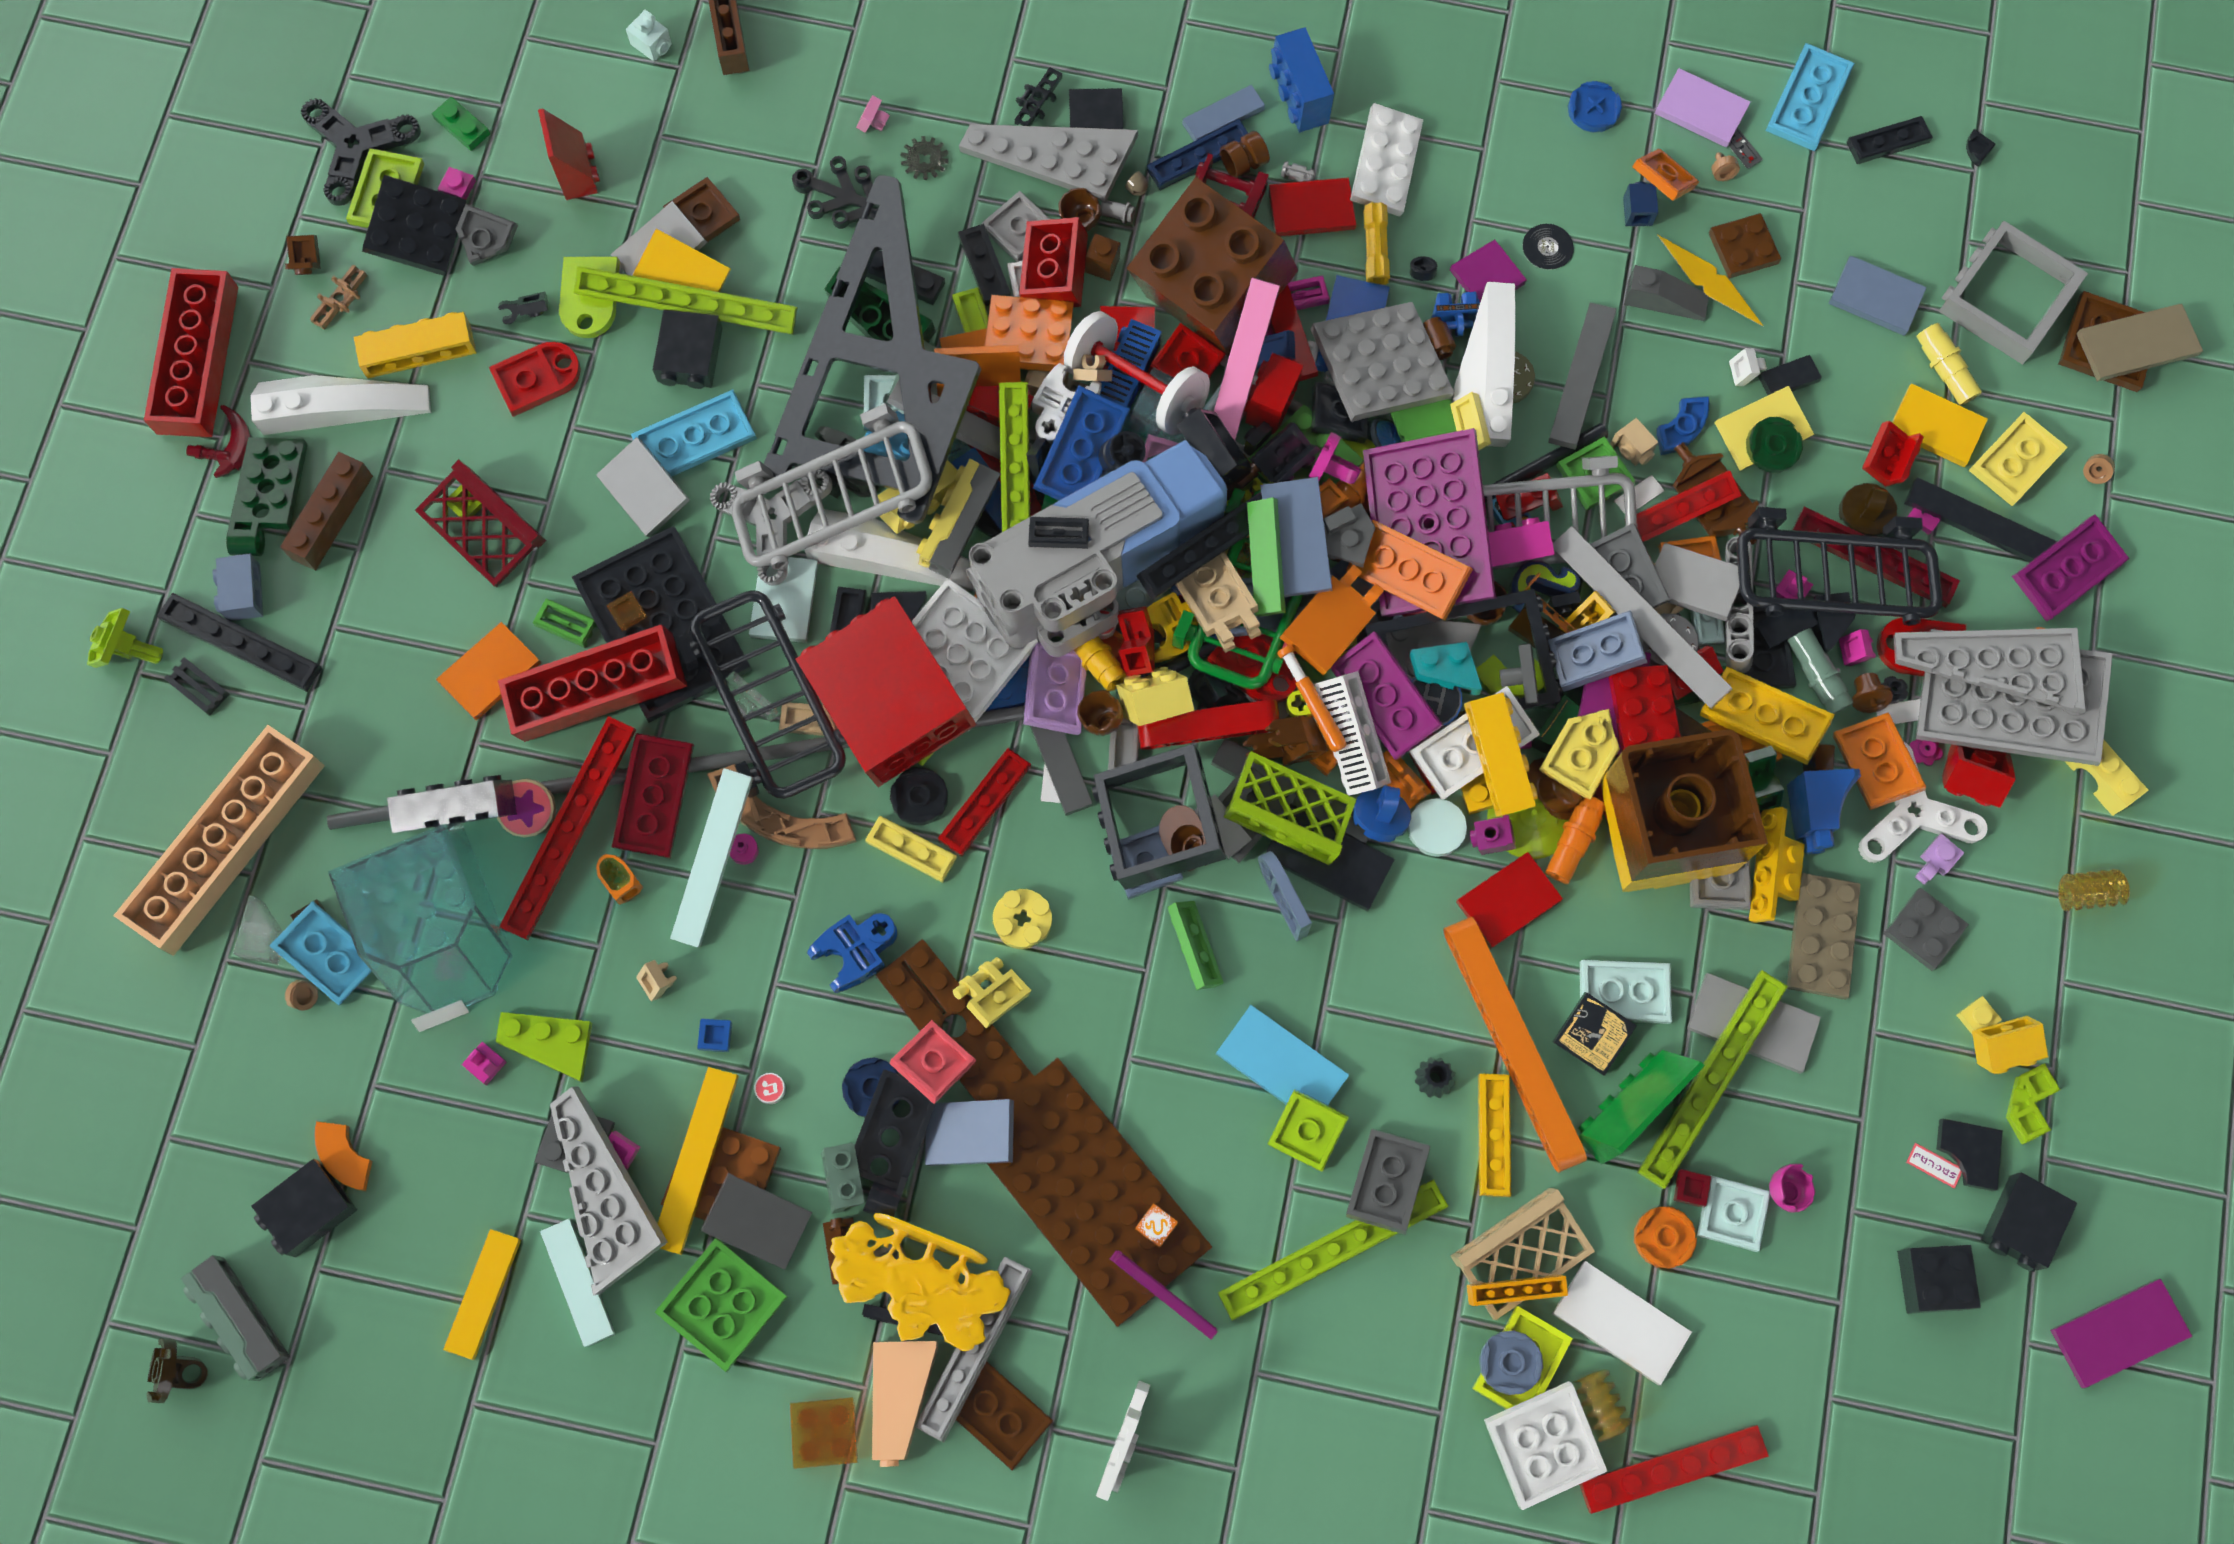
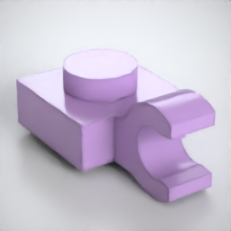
M1943 834L1938 835L1920 856L1927 863L1916 874L1915 878L1922 884H1925L1937 872L1944 876L1964 852Z

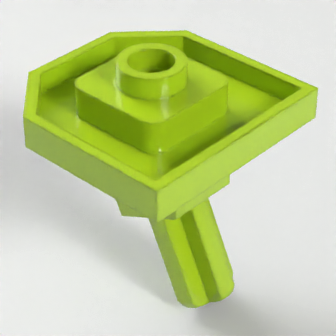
M119 608L109 612L101 625H97L92 631L90 642L93 643L88 652L87 665L94 668L108 665L113 654L130 660L132 657L159 664L164 650L160 647L138 641L136 636L123 631L130 611Z

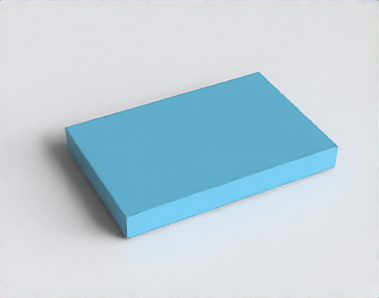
M314 901L269 945L337 1005H340L382 961Z

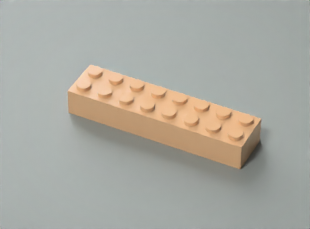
M267 725L113 916L158 948L174 956L325 765L314 755Z

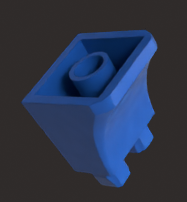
M1860 769L1804 771L1787 784L1795 840H1803L1805 855L1822 854L1825 852V849L1835 846L1833 832L1840 829L1842 806L1848 792L1861 777Z

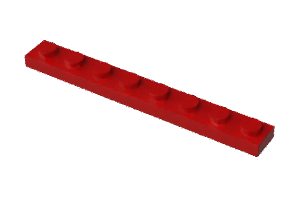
M610 716L607 717L499 926L500 928L527 941L529 940L636 732L634 727Z

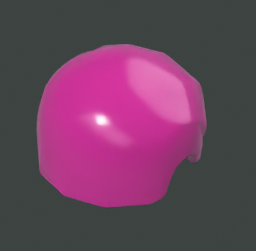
M1802 1164L1782 1166L1772 1175L1769 1183L1772 1199L1779 1207L1790 1213L1804 1211L1813 1203L1815 1195L1813 1176L1802 1169Z

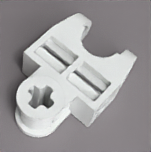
M1061 363L1057 364L1046 376L1032 400V412L1040 415L1035 425L1036 439L1046 438L1049 450L1075 392L1068 390L1064 386L1063 380L1067 372V366ZM1092 381L1090 386L1085 388L1100 395L1102 383ZM1051 429H1052V430H1055V432H1054V431H1051L1049 434H1046V433H1045V432H1049Z

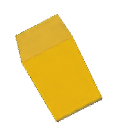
M1596 590L1566 621L1577 630L1613 617L1616 611ZM1570 625L1566 627L1570 631H1574V629Z

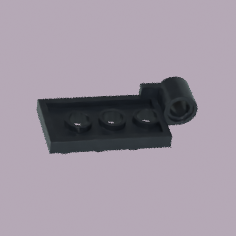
M883 1069L855 1143V1151L860 1177L874 1181L863 1211L872 1215L881 1213L894 1217L935 1104L904 1076ZM897 1100H905L909 1103L910 1113L907 1116L898 1117L893 1113L892 1107ZM886 1129H895L899 1133L900 1139L896 1145L887 1146L883 1143L882 1133ZM876 1158H883L888 1162V1171L883 1175H876L871 1170V1163Z

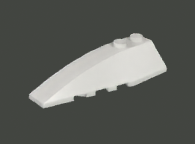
M1487 282L1455 381L1452 403L1471 392L1479 394L1491 444L1488 446L1506 447L1511 440L1515 365V284Z
M312 375L259 382L250 395L252 422L263 435L431 413L428 385Z
M824 509L829 526L849 517L848 513ZM819 511L810 523L808 535L823 529ZM876 518L804 549L807 559L817 560L818 564L939 586L947 579L929 570V568L918 564L920 554L916 552L922 541L921 538L903 530L896 534L885 522ZM961 556L949 579L964 590L974 592L975 588L966 572V569L971 567L970 561Z

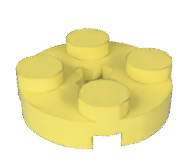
M1028 889L1011 890L1006 892L997 902L993 912V925L996 933L1006 945L1016 949H1028L1040 941L1042 942L1048 936L1052 926V913L1048 901L1037 892ZM1021 912H1026L1027 917L1031 918L1030 923L1025 922L1023 926H1019L1018 920L1014 919L1015 915H1020Z

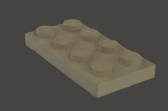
M1802 873L1799 900L1796 901L1787 989L1844 1000L1849 998L1861 884Z

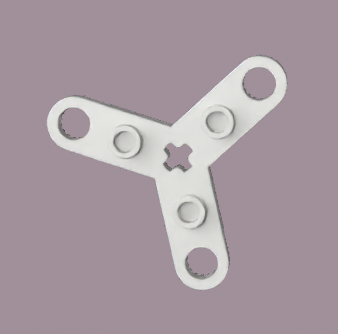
M1904 742L1905 746L1907 747V749H1908V751H1909V753H1910V755H1911V757H1912V759H1913V761H1914V763H1915V765H1916V767H1917V769H1918V766H1917V763H1916V760H1915V757H1914V754H1913V751H1912L1911 747H1910L1907 743ZM1922 791L1894 801L1896 807L1861 839L1858 850L1864 860L1873 863L1880 862L1891 854L1917 828L1938 835L1943 834L1945 837L1972 844L1984 838L1987 833V823L1982 816L1928 799L1926 792ZM1912 804L1914 808H1919L1921 811L1917 814V817L1914 813L1908 812ZM1972 821V823H1975L1978 829L1976 835H1970L1965 831V822ZM1870 840L1880 843V846H1882L1881 854L1876 855L1869 851L1868 842Z

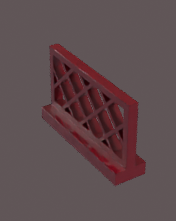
M458 459L451 466L453 471L415 511L497 588L535 547L540 548L547 540L468 465ZM457 480L462 484V497L448 498V488ZM468 491H469L474 497H468ZM479 501L482 503V516L467 517L468 502ZM447 502H462V517H448ZM433 503H443V518H431L426 511ZM488 510L493 514V516H488ZM489 520H499L502 522V535H488ZM468 521H482V536H468ZM443 522V528L438 523ZM448 522H462L461 537H451L448 534ZM508 529H509L513 534L508 535ZM508 539H519L525 544L518 554H508ZM482 540V555L471 556L468 553V541ZM488 540H502V555H488ZM456 541H462V546ZM502 559V570L494 578L488 572V560ZM476 560H482V565H480Z

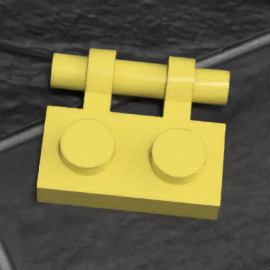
M998 957L991 962H984L979 966V971L972 976L963 978L959 981V986L953 990V994L957 999H961L965 995L972 996L973 999L968 1002L966 1007L985 1028H988L1028 997L1032 991L1012 969L1002 975L999 970L1004 964ZM985 980L992 983L986 989L980 986Z

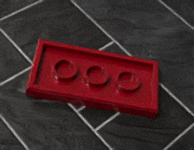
M635 733L612 848L671 859L694 750L693 743Z

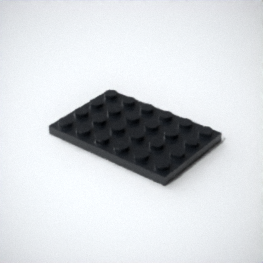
M675 526L572 576L606 643L661 624L673 633L674 638L685 634L690 643L694 641L690 632L692 619L700 611L716 604ZM634 609L637 610V613L623 621L620 619L622 611L626 615ZM722 614L704 622L701 628L706 641L731 631ZM734 636L710 646L718 666L744 655ZM678 651L687 687L638 703L648 723L716 689L702 657L697 658L699 668L688 672ZM746 660L721 672L728 683L751 671L752 668Z

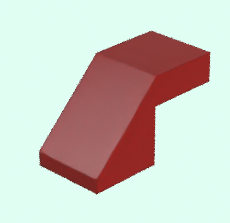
M1147 606L1120 610L1117 618L1124 643L1118 651L1126 677L1154 672V630Z

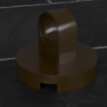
M1863 483L1855 485L1846 492L1839 504L1840 520L1843 518L1844 523L1849 528L1864 535L1878 536L1883 534L1882 528L1894 516H1897V505L1893 496L1885 488L1877 484Z
M160 1338L158 1340L162 1348H154L147 1382L154 1383L153 1392H147V1400L151 1403H165L171 1388H197L205 1382L208 1376V1370L200 1359L177 1356V1343L175 1339ZM189 1365H198L200 1367L199 1377L193 1381H185L182 1377L184 1369Z

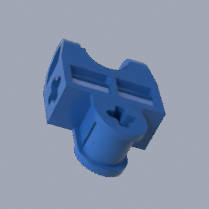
M883 913L872 915L858 926L849 914L828 928L810 946L807 954L811 960H816L823 955L826 957L829 955H839L843 958L844 963L841 971L838 973L839 977L830 984L834 993L843 992L863 983L886 967L878 954L896 941L897 928L893 920ZM878 926L885 929L886 934L884 936L877 933L876 928ZM844 930L847 931L851 939L854 941V944H852L850 940L847 938V936L843 932ZM859 952H861V953L863 954V956H864L865 959L868 961V963L870 964V966H867V965H866V963L864 962V960H863V959L861 958V956L859 955Z

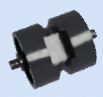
M1120 432L1104 442L1100 447L1098 454L1100 465L1106 472L1110 473L1128 462L1134 460L1142 462L1146 454L1145 444L1142 438L1134 432Z

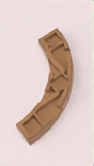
M735 764L725 767V769L736 772ZM723 768L708 773L715 792L717 791ZM756 796L747 797L740 820L744 826L754 833L773 842L795 848L828 849L857 842L846 813L826 818H797L766 805Z

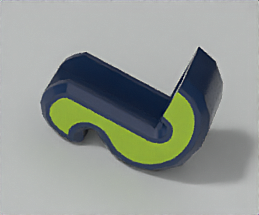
M1529 561L1521 565L1514 575L1508 594L1524 591L1537 573H1541V575L1529 588L1550 597L1577 592L1581 582L1579 575L1573 569L1562 567L1559 574H1557L1549 564L1543 561ZM1525 603L1513 605L1512 608L1520 613Z

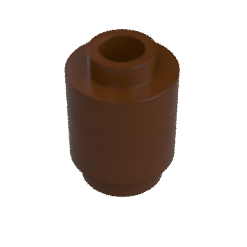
M1434 317L1425 321L1423 326L1439 360L1449 358L1453 354L1456 344L1447 323L1442 321L1441 317Z

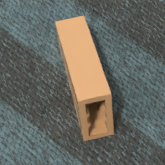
M937 1341L873 1342L872 1460H880V1467L899 1466V1460L907 1459L915 1425L918 1421L938 1351Z

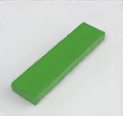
M1272 497L1247 502L1253 597L1259 609L1255 616L1262 617L1285 613L1278 499Z

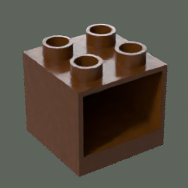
M1197 177L1193 179L1127 267V270L1148 299L1223 351L1227 356H1230L1251 279L1257 278L1280 285L1278 298L1298 272L1284 239Z

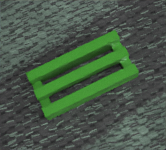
M547 598L532 622L534 626L584 648L588 644V638H591L593 635V629L597 628L594 619ZM550 608L587 626L583 628L547 612V610ZM542 619H548L552 622H555L561 626H564L582 635L581 637H579L561 628H558L552 624H549L543 621Z

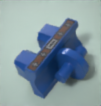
M1477 292L1463 293L1461 303L1452 304L1451 294L1438 293L1431 318L1441 317L1442 321L1447 323L1449 329L1455 330L1456 337H1462L1464 329L1473 328L1480 305Z

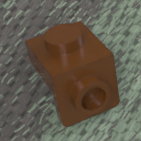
M317 235L286 236L289 263H285V269L294 270L295 275H311L312 269H321Z
M1819 744L1808 765L1803 763V772L1834 770L1835 746Z

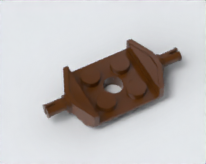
M1685 442L1674 448L1684 461L1683 469L1672 485L1678 493L1727 471L1721 462L1723 458L1722 453L1698 455L1696 457L1688 449ZM1737 482L1736 484L1742 496L1696 517L1709 536L1716 535V538L1731 534L1736 536L1748 529V518L1756 510L1759 503L1757 501L1752 503ZM1750 540L1751 545H1754L1758 540Z

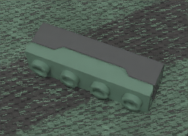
M212 1255L191 1270L192 1272L187 1273L181 1278L186 1286L183 1289L185 1295L192 1303L195 1304L197 1302L202 1310V1313H200L202 1321L210 1329L214 1328L219 1336L217 1339L218 1345L226 1354L230 1353L236 1361L233 1365L234 1369L242 1379L260 1381L268 1373L291 1358L224 1257Z

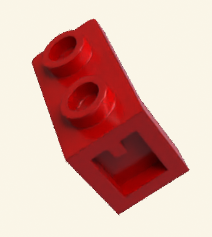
M1546 473L1532 480L1551 479V477ZM1548 490L1549 506L1552 511L1562 508L1563 504L1557 490ZM1543 491L1520 493L1521 515L1543 506ZM1515 493L1496 495L1504 519L1510 520L1515 518Z

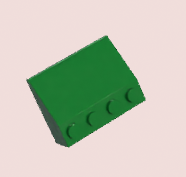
M1661 1050L1655 1055L1650 1052L1638 1064L1642 1069L1635 1076L1630 1073L1618 1085L1622 1090L1615 1097L1611 1094L1608 1095L1600 1103L1598 1108L1602 1111L1595 1118L1589 1115L1579 1125L1578 1129L1581 1133L1578 1137L1583 1147L1601 1164L1622 1154L1705 1065L1701 1061Z

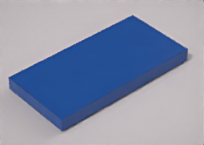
M1336 275L1326 320L1385 308L1390 287ZM1319 350L1316 361L1317 370L1329 373Z
M1078 385L1033 489L1060 501L1098 480L1104 470L1098 458L1099 449L1104 442L1121 432L1130 409Z

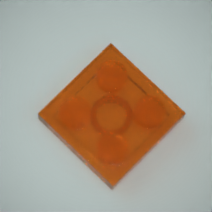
M854 1397L790 1403L793 1469L858 1463Z

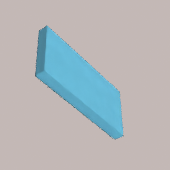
M1805 43L1765 131L1815 151L1855 63Z
M730 390L631 434L633 440L636 437L642 440L671 477L757 439L734 390Z
M1252 1005L1249 1006L1216 1052L1217 1056L1285 1105H1287L1294 1089L1329 1105L1349 1076L1345 1071Z

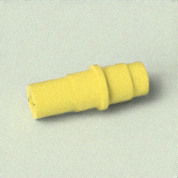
M1939 323L1929 326L1916 336L1922 345V350L1931 362L1929 364L1930 368L1936 370L1942 382H1945L1960 406L1970 402L1982 393L1967 369V364L1960 355V347H1955L1947 332H1944Z

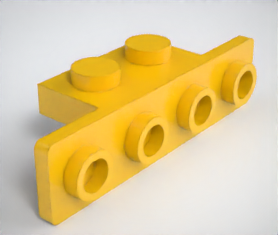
M1784 807L1766 809L1761 812L1768 844L1756 854L1749 921L1754 923L1775 920L1778 897L1788 901L1799 900L1805 844L1785 836L1787 809Z

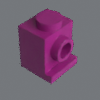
M1509 815L1474 822L1475 830H1470L1473 848L1478 847L1481 855L1516 849L1512 821ZM1496 830V835L1493 838L1486 837V832Z

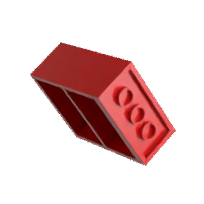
M895 596L891 599L887 598L880 601L875 606V609L867 614L856 616L848 626L842 630L831 632L823 642L816 646L807 647L795 659L864 772L877 787L885 784L977 725Z

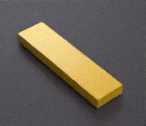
M1480 1073L1478 1075L1479 1196L1511 1197L1510 1075Z
M490 1229L443 1350L471 1360L476 1359L522 1239Z

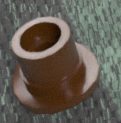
M1865 673L1854 680L1856 694L1852 697L1854 702L1852 706L1857 711L1863 713L1879 712L1891 703L1893 698L1892 690L1888 686L1881 685L1877 674Z

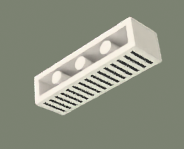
M1352 672L1316 683L1315 688L1346 740L1345 748L1338 752H1333L1337 759L1341 772V781L1347 795L1350 796L1374 790L1390 784L1391 780L1359 672Z

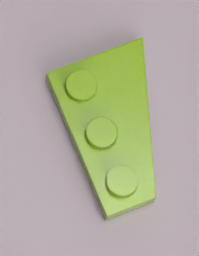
M501 1012L495 1042L583 1083L592 1023L582 1020Z

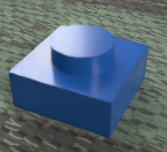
M701 1019L697 1049L701 1051L729 1052L732 1022L730 1020Z

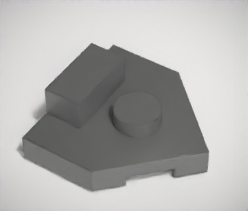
M466 204L456 231L462 240L470 264L475 266L508 251L518 225L513 221Z
M1359 504L1351 509L1347 506L1324 518L1323 521L1328 558L1340 559L1350 562L1352 565L1363 567L1375 526L1362 504Z

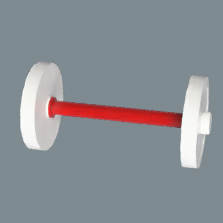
M1102 311L1093 312L1084 318L1075 328L1066 346L1064 365L1067 366V372L1073 375L1074 368L1084 369L1081 363L1083 354L1092 355L1093 365L1095 363V355H1104L1105 362H1109L1162 395L1156 411L1158 428L1172 436L1182 433L1177 424L1183 421L1182 416L1193 408L1199 409L1205 405L1210 387L1208 374L1194 366L1188 367L1178 373L1167 385L1112 352L1118 333V326L1114 318Z

